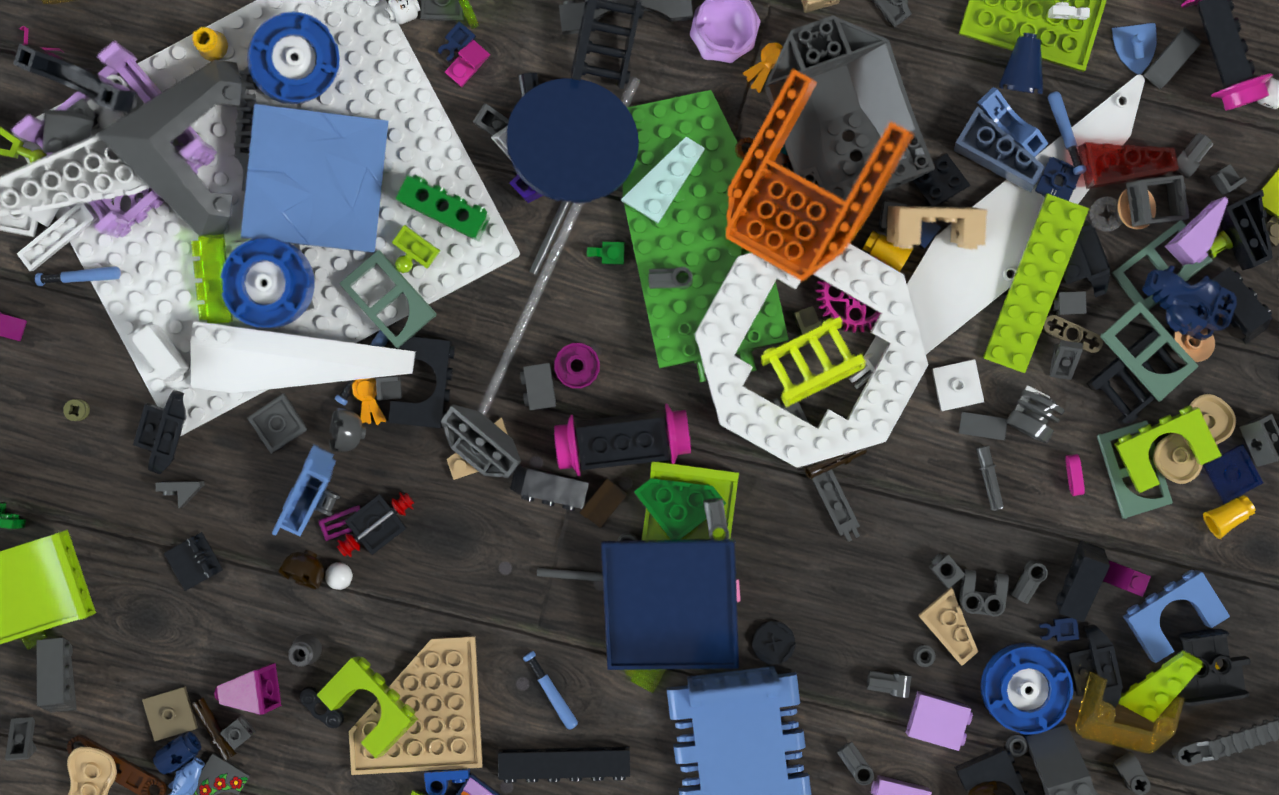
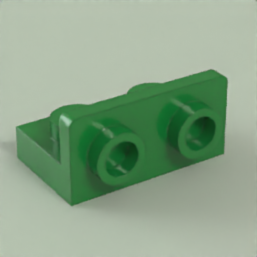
M0 503V528H25L26 519H20L19 514H5L6 503Z

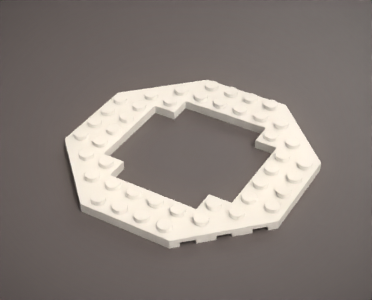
M849 244L843 254L813 275L881 313L870 333L889 344L847 420L827 409L819 426L816 428L743 387L753 366L735 357L736 351L776 279L793 289H797L801 281L757 255L749 253L736 258L694 334L718 415L719 425L796 468L886 442L928 366L904 274Z

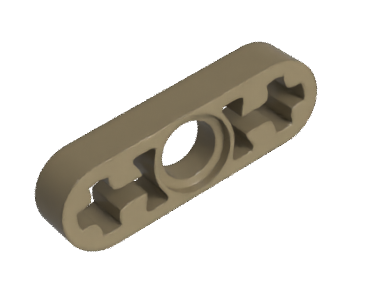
M1047 316L1042 329L1046 334L1059 340L1078 343L1082 337L1088 340L1094 337V342L1097 343V346L1090 349L1089 343L1081 341L1083 343V351L1095 353L1102 348L1103 340L1100 335L1059 316ZM1055 320V325L1063 327L1064 323L1066 326L1062 329V332L1058 329L1050 331V326L1047 325V322ZM1069 328H1075L1078 332L1077 338L1073 341L1069 340L1066 336Z

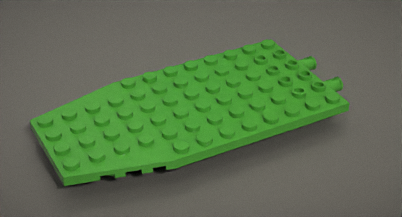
M712 90L627 108L636 124L639 149L635 165L623 183L624 197L685 137L705 148L659 224L624 203L659 369L679 364H697L700 383L706 382L701 354L694 334L736 258L751 253L726 238L729 203L728 188L743 160L735 152L737 140ZM686 267L692 273L693 282L687 289L649 288V269ZM680 273L676 280L679 283H686L689 276L686 273ZM776 281L735 353L740 355L742 361L753 366L751 372L757 371L752 354L754 350L789 341Z

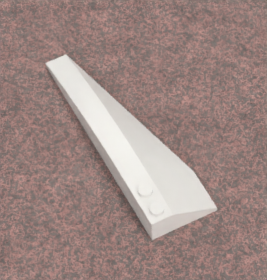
M95 134L0 176V216L16 215L24 212L92 202L94 200L133 195L150 187Z
M193 321L190 343L191 387L228 393L412 374L415 360L414 351Z

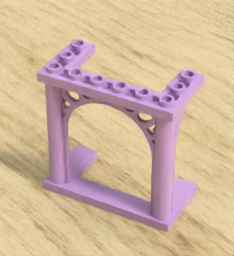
M114 41L98 55L100 60L107 65L98 75L105 78L110 75H121L130 87L137 92L136 94L144 103L162 93L135 62L138 59L134 54ZM77 91L56 110L65 111L82 98L85 99L88 96ZM28 115L11 129L18 137L35 143L42 148L44 120L41 121ZM191 126L176 137L178 143L182 142L184 146L177 145L174 147L177 151H181L180 153L196 174H198L197 170L202 165H209L215 159L214 155L218 153L211 145L204 142ZM148 188L136 194L128 195L131 199V207L128 211H123L120 206L121 199L124 196L116 197L114 205L111 203L112 199H100L88 203L100 219L95 228L100 233L122 238L132 230L130 228L132 225L145 220L148 217L147 213L152 208L157 209L165 201L153 190L150 192L151 188ZM142 193L143 198L140 197L137 203L135 197L137 194Z

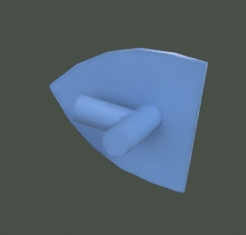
M1155 23L1112 28L1115 50L1121 61L1131 71L1141 75L1154 56L1156 48Z

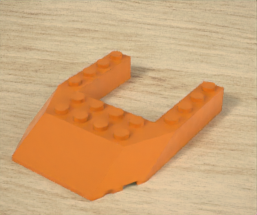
M793 69L728 188L729 203L726 238L795 278L804 281L845 252L870 215L914 134L890 121L847 200L845 201L774 162L817 84L813 79Z

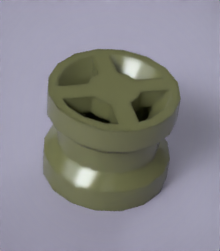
M72 399L65 404L63 412L65 417L71 421H82L88 417L90 407L82 399Z

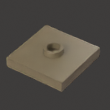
M186 686L142 699L154 741L198 728Z

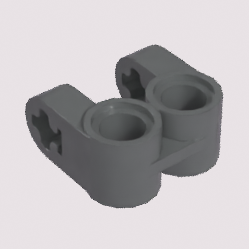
M964 569L965 576L961 578L958 599L960 607L970 614H983L993 617L1001 615L1006 608L1008 575L996 573L992 593L974 591L976 571ZM974 596L976 598L975 605L967 607V599ZM996 599L997 607L994 610H989V601Z

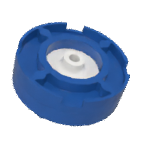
M300 12L281 13L265 21L253 35L247 53L248 69L256 86L271 99L285 104L306 103L324 93L333 83L340 61L338 45L329 32L330 30L315 17ZM290 56H295L296 61H292Z
M253 239L239 245L226 259L220 277L222 278L223 287L222 297L227 308L240 321L254 327L275 328L294 322L306 311L314 294V274L306 256L294 245L276 239Z
M1018 643L1001 649L989 660L981 678V695L987 710L1001 725L1020 734L1031 735L1050 730L1065 717L1070 700L1073 698V682L1067 667L1055 654L1035 644Z

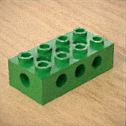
M414 174L413 178L408 175L406 176L395 198L398 202L478 242L480 241L490 220L486 209L476 204L471 207L467 205L466 199L456 194L451 197L447 195L446 189L436 184L430 187L428 186L429 182ZM429 193L428 199L421 202V195ZM448 202V209L443 212L440 211V206ZM464 212H468V219L466 221H460V215Z

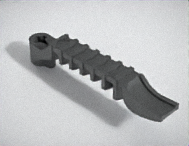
M248 66L244 71H240L242 85L240 106L237 107L236 143H234V157L238 159L243 168L242 191L244 193L246 190L249 154L243 153V150H250V143H244V138H251L252 132L245 131V126H252L253 119H246V114L254 113V107H247V103L256 102V95L248 94L249 90H258L250 75Z
M1274 715L1273 721L1265 719L1261 725L1254 723L1248 729L1242 727L1236 733L1229 731L1226 736L1216 735L1214 740L1205 738L1177 743L1172 749V755L1181 764L1191 766L1202 761H1216L1220 757H1228L1236 752L1241 753L1242 750L1253 749L1258 745H1266L1270 741H1278L1279 716ZM1184 751H1188L1187 753H1185L1186 757L1183 758L1182 756L1184 755Z

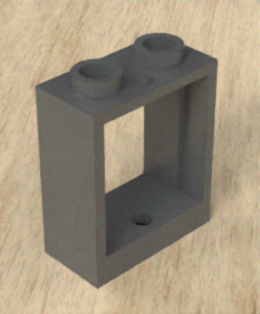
M1183 175L1126 183L1132 227L1189 219V207ZM1166 184L1171 216L1152 218L1147 186Z

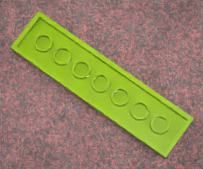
M1046 193L984 353V359L1022 373L1026 372L1089 208Z

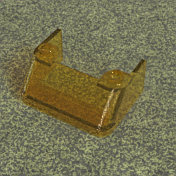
M1090 672L1076 722V731L1080 736L1088 740L1151 754L1157 751L1175 734L1184 698L1178 695L1156 720L1152 731L1114 722V707L1110 703L1102 701L1107 680L1094 672Z

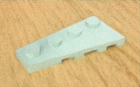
M685 137L621 201L659 224L705 148Z

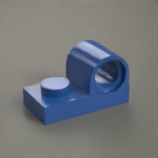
M470 768L425 771L424 779L428 795H444L448 788V780H452V783L465 782V779H469ZM432 782H441L443 788L441 790L434 789Z

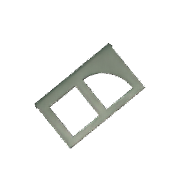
M1182 220L1175 223L1111 272L1134 304L1140 301L1149 310L1157 303L1153 301V295L1143 299L1123 272L1145 255H1147L1157 270L1164 271L1168 269V266L1155 248L1175 232L1179 233L1186 226ZM1208 255L1200 263L1195 262L1192 265H1182L1176 275L1182 277L1186 282L1211 263L1212 258Z
M380 250L376 251L339 283L397 349L437 315ZM378 264L396 286L369 308L351 286ZM404 293L409 304V316L405 327L395 337L377 315Z
M1140 301L1100 335L1102 340L1159 402L1199 367ZM1140 313L1158 332L1159 336L1134 357L1115 335ZM1166 342L1186 363L1179 370L1168 374L1153 373L1142 366Z
M1147 420L1097 435L1122 519L1173 503L1165 476L1159 472L1154 464L1153 454L1156 448L1154 441L1149 449L1151 458L1149 461L1159 480L1162 497L1143 498L1132 493L1122 480V478L1128 477L1129 474L1126 468L1119 469L1111 441L1128 433L1134 434L1139 432V428L1148 424Z

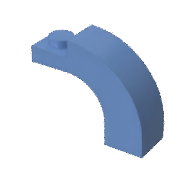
M993 87L977 102L987 117L992 118L1006 134L1012 136L1014 141L1022 148L1024 147L1032 156L1035 157L1048 145L1039 129L1021 119L1009 106L998 89Z

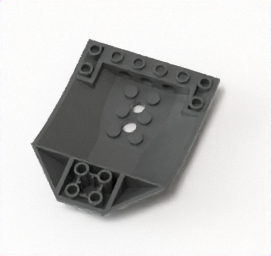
M833 15L790 31L765 84V89L772 108L793 69L817 82L784 143L794 173L846 201L890 121L910 131L914 136L882 193L893 190L935 170L909 102L890 40ZM844 131H852L855 138L851 142L844 141L842 138ZM854 151L862 155V159L858 162L850 159L849 155Z

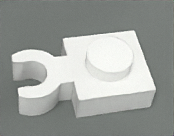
M1065 2L1056 3L1048 11V18L1070 20L1073 18L1086 20L1090 16V8H1075Z

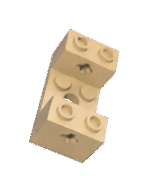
M888 206L887 241L892 242L895 247L913 248V244H920L921 220L924 222H936V218L939 221L951 222L950 242L957 243V247L978 249V245H985L987 209L975 207Z

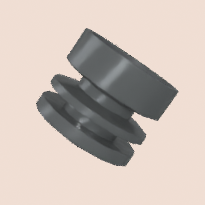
M1023 390L1021 395L1029 401L1026 402L1018 399L1017 403L1024 408V411L1012 410L1006 423L1018 431L1048 444L1054 430L1047 425V422L1059 423L1060 420L1052 415V413L1063 416L1065 410L1045 395Z

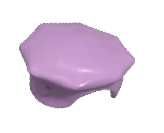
M705 0L694 11L690 37L696 44L703 59L733 63L754 48L761 22L750 0Z

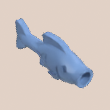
M194 757L192 761L176 771L174 781L168 785L172 790L169 795H193L197 789L198 780L205 763L201 759Z

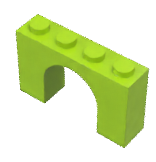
M1186 406L1180 409V414L1176 416H1164L1158 420V424L1152 427L1151 424H1147L1138 429L1139 433L1132 436L1128 433L1118 438L1119 442L1114 445L1137 492L1141 493L1160 484L1149 461L1150 446L1160 435L1177 433L1183 436L1197 463L1200 465L1222 456L1198 407Z
M357 656L351 658L317 696L331 711L339 709L359 689L368 690L378 698L381 705L380 721L361 742L376 759L384 756L418 718L414 715L415 711L413 708L404 704L399 699L400 695L392 688L390 689L385 684L383 676L375 673L370 668V663L364 657Z

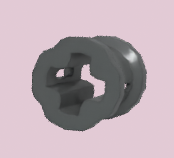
M325 488L315 510L332 516V508L336 500L340 499L341 496Z

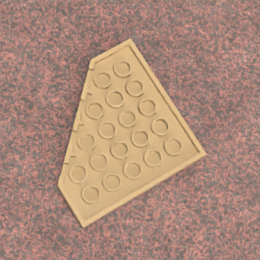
M476 636L432 638L392 682L389 688L397 691L400 695L399 699L404 704L413 708L415 711L414 715L418 720L384 756L375 759L361 744L380 721L381 705L378 699L349 731L351 775L482 768Z

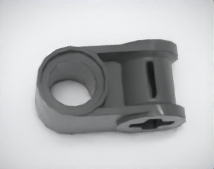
M1131 751L1112 762L1113 767L1129 790L1137 795H1145L1149 792L1150 781ZM1137 780H1140V781H1141V782L1139 783V784H1140V787H1139V788L1136 787V785H1137L1136 781H1137Z

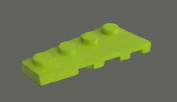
M1185 651L1180 652L1164 663L1161 669L1146 675V679L1139 684L1136 682L1130 686L1127 692L1124 694L1121 692L1119 704L1154 722L1202 668L1203 661Z

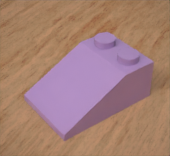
M1226 197L1211 201L1165 245L1167 250L1182 265H1192L1195 262L1200 263L1208 256L1207 251L1212 247L1228 202Z

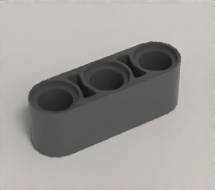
M1184 27L1151 64L1143 76L1160 90L1202 41Z

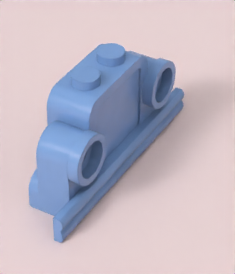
M315 444L312 446L304 463V468L284 503L283 510L272 531L273 535L276 536L279 528L301 536L330 480L336 460L332 459L334 454L319 448Z

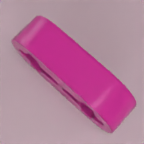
M1066 455L1065 462L1071 495H1084L1085 488L1079 455Z

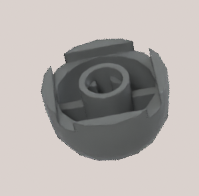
M336 408L337 411L333 412L329 433H332L333 440H329V447L334 452H348L359 445L360 439L364 440L366 427L362 426V420L354 411Z

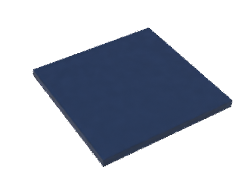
M735 539L601 542L607 670L739 668Z

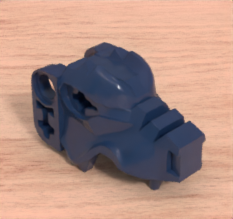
M1169 266L1164 271L1154 269L1147 275L1142 290L1148 297L1153 295L1152 299L1155 303L1160 301V306L1166 309L1167 323L1175 332L1179 331L1183 335L1187 334L1198 340H1206L1212 336L1214 330L1221 331L1229 326L1237 305V298L1233 292L1221 287L1218 282L1210 280L1206 276L1199 283L1191 286L1182 277L1173 273L1174 266ZM1227 297V302H1229V304L1226 305L1223 310H1221L1225 303V301L1222 298ZM1219 316L1223 319L1222 326L1217 325ZM1205 327L1208 330L1207 335L1200 333Z

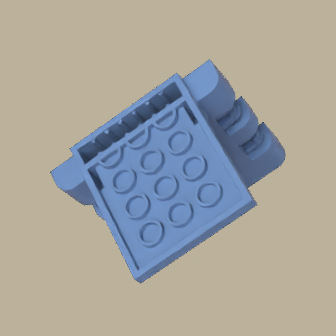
M770 666L688 676V685L666 688L670 719L692 718V720L675 723V727L678 729L693 727L694 734H682L677 737V742H695L673 744L675 763H695L681 766V771L685 773L699 772V777L685 778L682 780V784L685 786L700 784V786L679 788V795H811L808 772L788 775V773L803 771L804 765H786V760L802 757V752L794 750L806 748L803 729L782 731L799 727L798 722L795 721L781 723V716H792L797 713V708H779L800 704L796 672L777 674L774 667Z

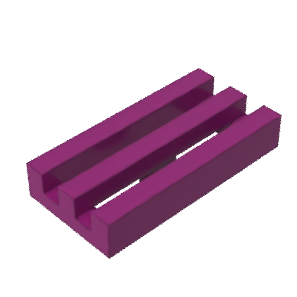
M360 505L318 521L326 541L349 533L352 530L349 527L329 535L327 531L347 523L343 520L325 527L324 523L352 512H357L361 509Z

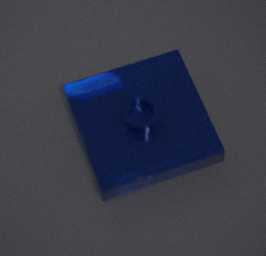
M1243 444L1225 452L1221 457L1203 464L1220 499L1225 504L1263 484Z

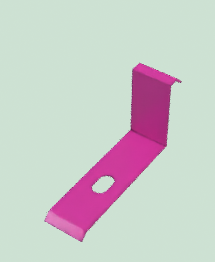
M22 26L20 30L24 31V44L28 45V28ZM42 48L44 50L63 52V50L59 48Z

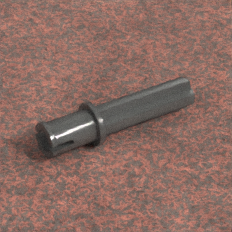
M990 445L978 447L976 451L980 462L979 470L982 471L990 508L992 511L1000 510L1004 505L994 468L996 464H993L990 452Z

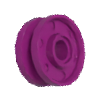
M571 343L564 346L558 352L554 361V370L557 378L564 385L570 388H584L597 378L600 371V361L597 353L590 346L583 343ZM572 361H582L583 369L580 372H574L571 369Z

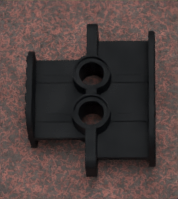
M1211 628L1179 634V638L1182 639L1183 651L1202 660L1203 666L1179 693L1177 701L1184 705L1192 706L1249 697V692L1245 689L1242 666L1251 664L1250 658L1247 656L1230 658L1227 643L1229 632L1223 629ZM1222 659L1223 666L1220 669H1216V661Z

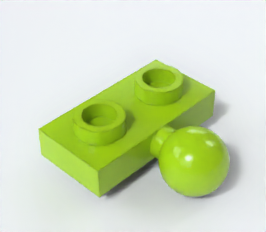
M407 225L402 227L392 241L395 246L406 253L405 256L398 257L395 262V267L400 273H407L412 269L413 259L428 269L441 252L440 249Z

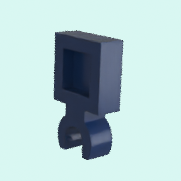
M459 21L445 36L449 43L440 46L438 53L441 55L444 50H449L450 55L446 60L450 62L455 57V51L457 49L460 51L476 38V35Z
M1070 617L1053 619L1054 625H1049L1048 623L1039 624V628L1048 629L1046 635L1040 636L1042 640H1049L1053 636H1055L1057 642L1079 639L1076 619Z

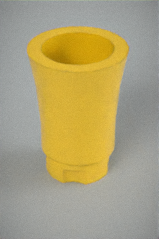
M200 27V29L193 33L194 46L204 59L209 61L220 60L227 53L228 42L222 33L207 27Z
M872 231L863 250L900 272L913 248L895 247L892 242L887 241V236Z
M1242 495L1218 508L1204 512L1203 518L1212 534L1221 539L1233 528L1249 519V516L1255 514V507L1246 495Z

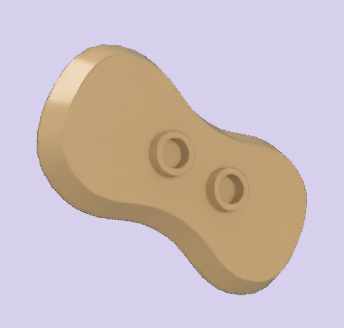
M1204 394L1191 402L1192 408L1198 407L1216 445L1231 436L1236 426V416L1232 408L1225 401L1215 395ZM1172 433L1166 436L1157 444L1154 450L1153 460L1156 468L1167 479L1175 483L1185 484L1191 482L1199 475L1203 465L1197 463L1187 441L1180 434Z
M79 747L73 750L67 761L71 780L68 795H108V791L115 781L117 774L116 764L112 756L105 751L91 747Z

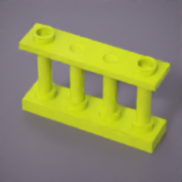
M841 317L827 319L822 323V326L776 349L771 347L764 351V355L761 356V363L763 366L771 363L785 388L784 393H782V401L785 407L865 368L866 361L862 354L856 357L852 355L838 331L842 326ZM829 333L844 358V363L838 366L832 365L818 340ZM809 343L825 369L824 373L818 376L811 373L799 351V348ZM791 353L805 378L804 383L798 386L792 384L779 358Z

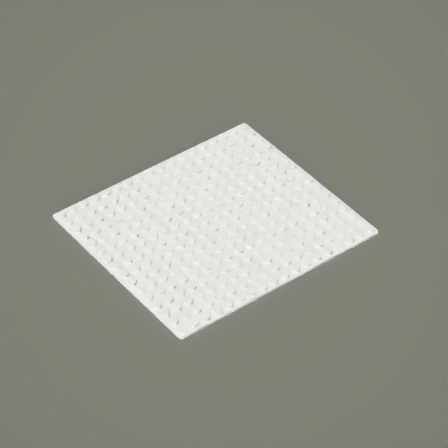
M256 0L207 26V28L218 31L226 37L228 50L220 60L237 63L239 75L240 71H244L248 66L247 53L253 35L265 21L285 12H300L315 17L330 30L329 32L338 45L340 61L337 75L331 86L324 93L306 103L285 104L271 99L258 88V90H249L248 94L256 95V102H248L247 107H254V104L388 121L375 252L380 250L395 267L397 258L405 256L406 253L395 246L392 241L404 225H407L440 249L441 252L428 269L413 259L412 269L407 273H401L428 304L519 257L520 252L402 29L395 19L390 20L386 8L389 7L386 0ZM193 34L137 63L161 92L173 87L211 62L204 59L194 46ZM291 55V60L296 61V57ZM137 94L131 112L145 104ZM58 105V106H56V107H54V108H52V109H50V110H56L60 105ZM215 105L191 125L201 139L218 152L214 155L215 159L209 165H202L197 170V176L210 192L232 194L231 217L222 238L199 236L166 202L157 209L152 208L147 213L148 217L142 222H136L130 227L132 230L122 238L100 233L95 228L100 219L92 206L86 202L98 219L70 241L84 270L112 266L119 267L121 271L119 279L91 281L156 405L165 408L166 402L173 390L184 393L183 403L186 409V420L180 436L267 390L228 393L192 388L191 368L175 381H163L131 340L136 335L134 331L144 324L146 326H160L190 367V343L193 321L349 343H357L380 330L339 284L374 254L368 252L300 245L301 252L308 259L314 274L315 287L312 298L314 309L305 311L297 320L288 325L275 328L254 327L240 321L227 308L222 297L223 287L220 279L222 271L220 262L217 261V255H219L217 246L226 245L227 253H232V243L253 240L241 238L245 193L242 191L243 168L238 159L234 157L238 106ZM44 113L35 118L43 121ZM246 114V119H253V114ZM99 124L92 128L91 136L102 131ZM245 126V131H252V126ZM12 131L14 136L24 142L23 147L32 151L35 149L43 150L39 145L18 137ZM177 138L173 142L174 146H184L182 142L180 144L178 143ZM244 138V143L251 142V138ZM243 150V153L249 154L250 150ZM25 157L27 163H31L30 160ZM414 174L429 182L428 186L433 187L436 184L446 189L447 195L453 197L456 194L466 199L467 205L473 207L476 204L486 209L490 220L480 241L478 242L398 202L395 198L406 176L408 175L413 178ZM142 193L136 195L137 203L140 197L143 198ZM429 193L422 194L420 201H426ZM128 195L122 197L120 202L123 211H128L131 207V199ZM110 198L113 200L111 203L114 205L115 198ZM443 203L440 206V211H446L449 203ZM77 204L60 207L56 214L57 219H60ZM462 213L459 218L460 221H466L469 213ZM377 264L351 287L371 308L392 290L396 284ZM404 293L377 315L386 327L409 315V304Z

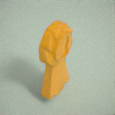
M768 43L761 50V62L743 72L748 82L757 76L751 89H756L758 93L762 91L768 75L783 48L780 43Z
M376 379L354 380L352 383L353 395L362 401L360 416L362 424L365 422L371 424L370 412H372L376 425H379L380 422H386V418L375 400L377 395Z

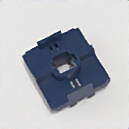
M1050 157L1035 191L1044 197L1047 193L1069 201L1073 190L1076 189V184L1081 174L1074 175L1073 165L1055 157ZM1056 176L1063 179L1060 186L1054 183Z

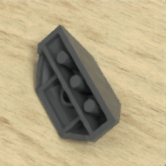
M452 405L441 420L450 448L483 476L509 478L521 462L514 440L480 411Z

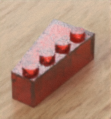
M1085 142L1078 146L1082 165H1085L1087 169L1083 173L1086 189L1170 174L1179 170L1175 148L1124 146L1106 143L1093 144L1091 142Z

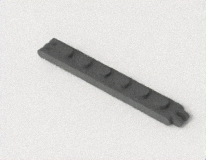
M777 398L773 399L775 405L809 423L799 402L785 407L784 404L780 405ZM832 469L814 477L812 481L839 535H845L848 542L852 541L849 534L850 531L853 532L855 538L860 537L856 529L860 525Z

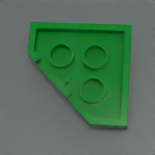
M653 478L634 491L671 540L682 539L706 520L703 501L712 498H722L716 489L710 485Z

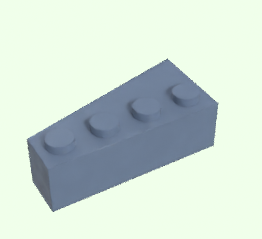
M978 106L955 143V152L1029 192H1032L1045 167L1024 147L1022 148L1018 145L1012 136L1006 134L992 118L987 117Z

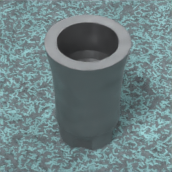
M309 634L297 637L289 649L290 662L296 666H305L316 662L322 652L320 641L315 636ZM300 649L305 651V656L300 653Z

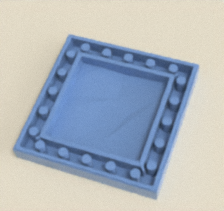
M254 104L241 238L255 240L269 238L290 244L375 253L388 121Z

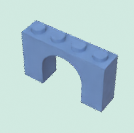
M1190 570L1184 573L1181 580L1168 583L1163 587L1164 590L1162 592L1149 595L1145 598L1146 602L1141 605L1131 606L1127 609V613L1123 615L1151 661L1157 663L1174 652L1160 628L1161 612L1170 602L1180 599L1189 601L1205 626L1210 628L1230 617L1203 572Z

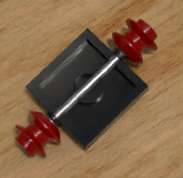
M400 492V498L398 500L392 498V507H390L381 494L376 496L345 520L355 536L346 533L345 541L338 540V550L343 556L348 555L352 557L351 552L354 549L360 551L359 543L362 542L371 555L376 553L407 529L397 516V512L400 515L406 516L405 510L407 508L414 509L412 506L414 504L413 499L408 493L403 495Z

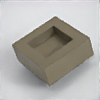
M1273 215L1265 223L1266 229L1269 231L1271 245L1274 247L1279 243V219Z

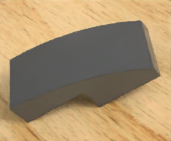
M962 412L959 434L1005 440L1008 425L1006 423L1007 419Z

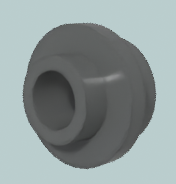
M921 645L915 649L913 657L919 666L928 667L934 663L936 655L930 646ZM927 652L928 657L924 660L921 659V653Z
M1012 735L1006 741V750H1010L1014 757L1024 755L1028 749V743L1021 735ZM1014 742L1020 743L1019 748H1013Z

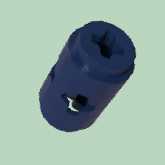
M192 732L182 733L156 752V755L153 756L154 765L164 775L174 772L198 755L201 750L200 741Z

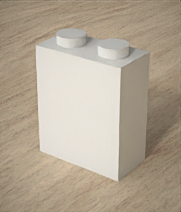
M144 324L134 331L136 335L131 340L163 381H175L191 368L160 326H146Z

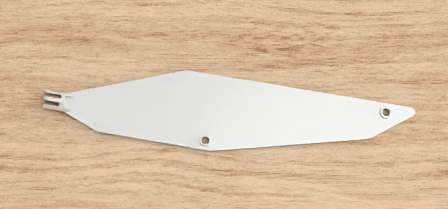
M1136 75L1071 127L1082 165H1085L1087 170L1080 175L1076 189L1073 190L1069 199L1070 202L1080 203L1131 136L1145 82L1143 75ZM1119 98L1124 100L1123 105L1119 103ZM1062 136L1035 156L1045 167L1050 157H1055L1073 165ZM1056 176L1054 183L1060 186L1063 179ZM1006 179L973 206L975 208L987 209L985 245H978V249H964L957 247V243L950 242L951 224L933 239L907 283L925 354L929 353L1010 288L1045 198L1035 191L1038 182L1032 192H1029ZM1008 270L1012 272L1011 278L1007 277ZM877 336L863 356L866 361L865 368L854 373L849 378L851 383L855 382L869 371L866 376L854 385L856 389L869 380L889 344Z

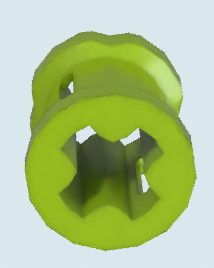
M1221 231L1219 236L1215 237L1212 247L1207 251L1211 258H1215L1216 254L1233 247L1229 236L1224 231Z

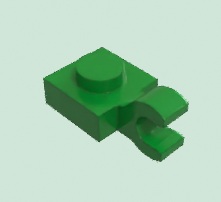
M602 242V248L587 247V257H602V264L624 265V242Z

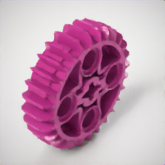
M822 280L817 281V284L821 285L822 288L815 290V292L821 293V296L816 298V301L823 302L818 307V309L825 308L826 312L822 315L823 317L828 315L834 319L841 317L844 332L851 327L852 333H855L857 327H859L862 333L865 331L866 325L869 330H872V323H876L881 313L876 311L865 319V304L861 302L860 305V301L839 290L838 297H831L828 290L832 285ZM830 301L844 302V317L840 316L833 309ZM853 308L860 312V318L857 321L852 320L849 316V312Z

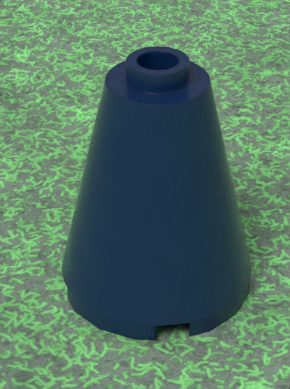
M1024 33L1023 37H1018L999 83L1000 89H1004V85H1007V89L1012 91L1034 93V90L1038 89V94H1043L1041 39H1036L1037 34Z

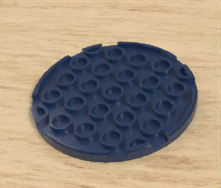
M563 78L542 83L531 89L519 100L509 118L506 145L515 171L533 190L556 201L586 203L608 196L626 181L637 159L639 139L636 124L631 113L617 96L606 88L590 81Z

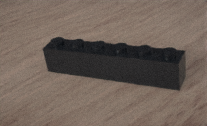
M630 746L499 749L498 779L504 780L505 783L517 782V779H526V782H538L539 779H547L548 782H558L560 778H569V781L574 782L582 781V778L602 781L604 777H613V780L621 781L626 780V777H630Z

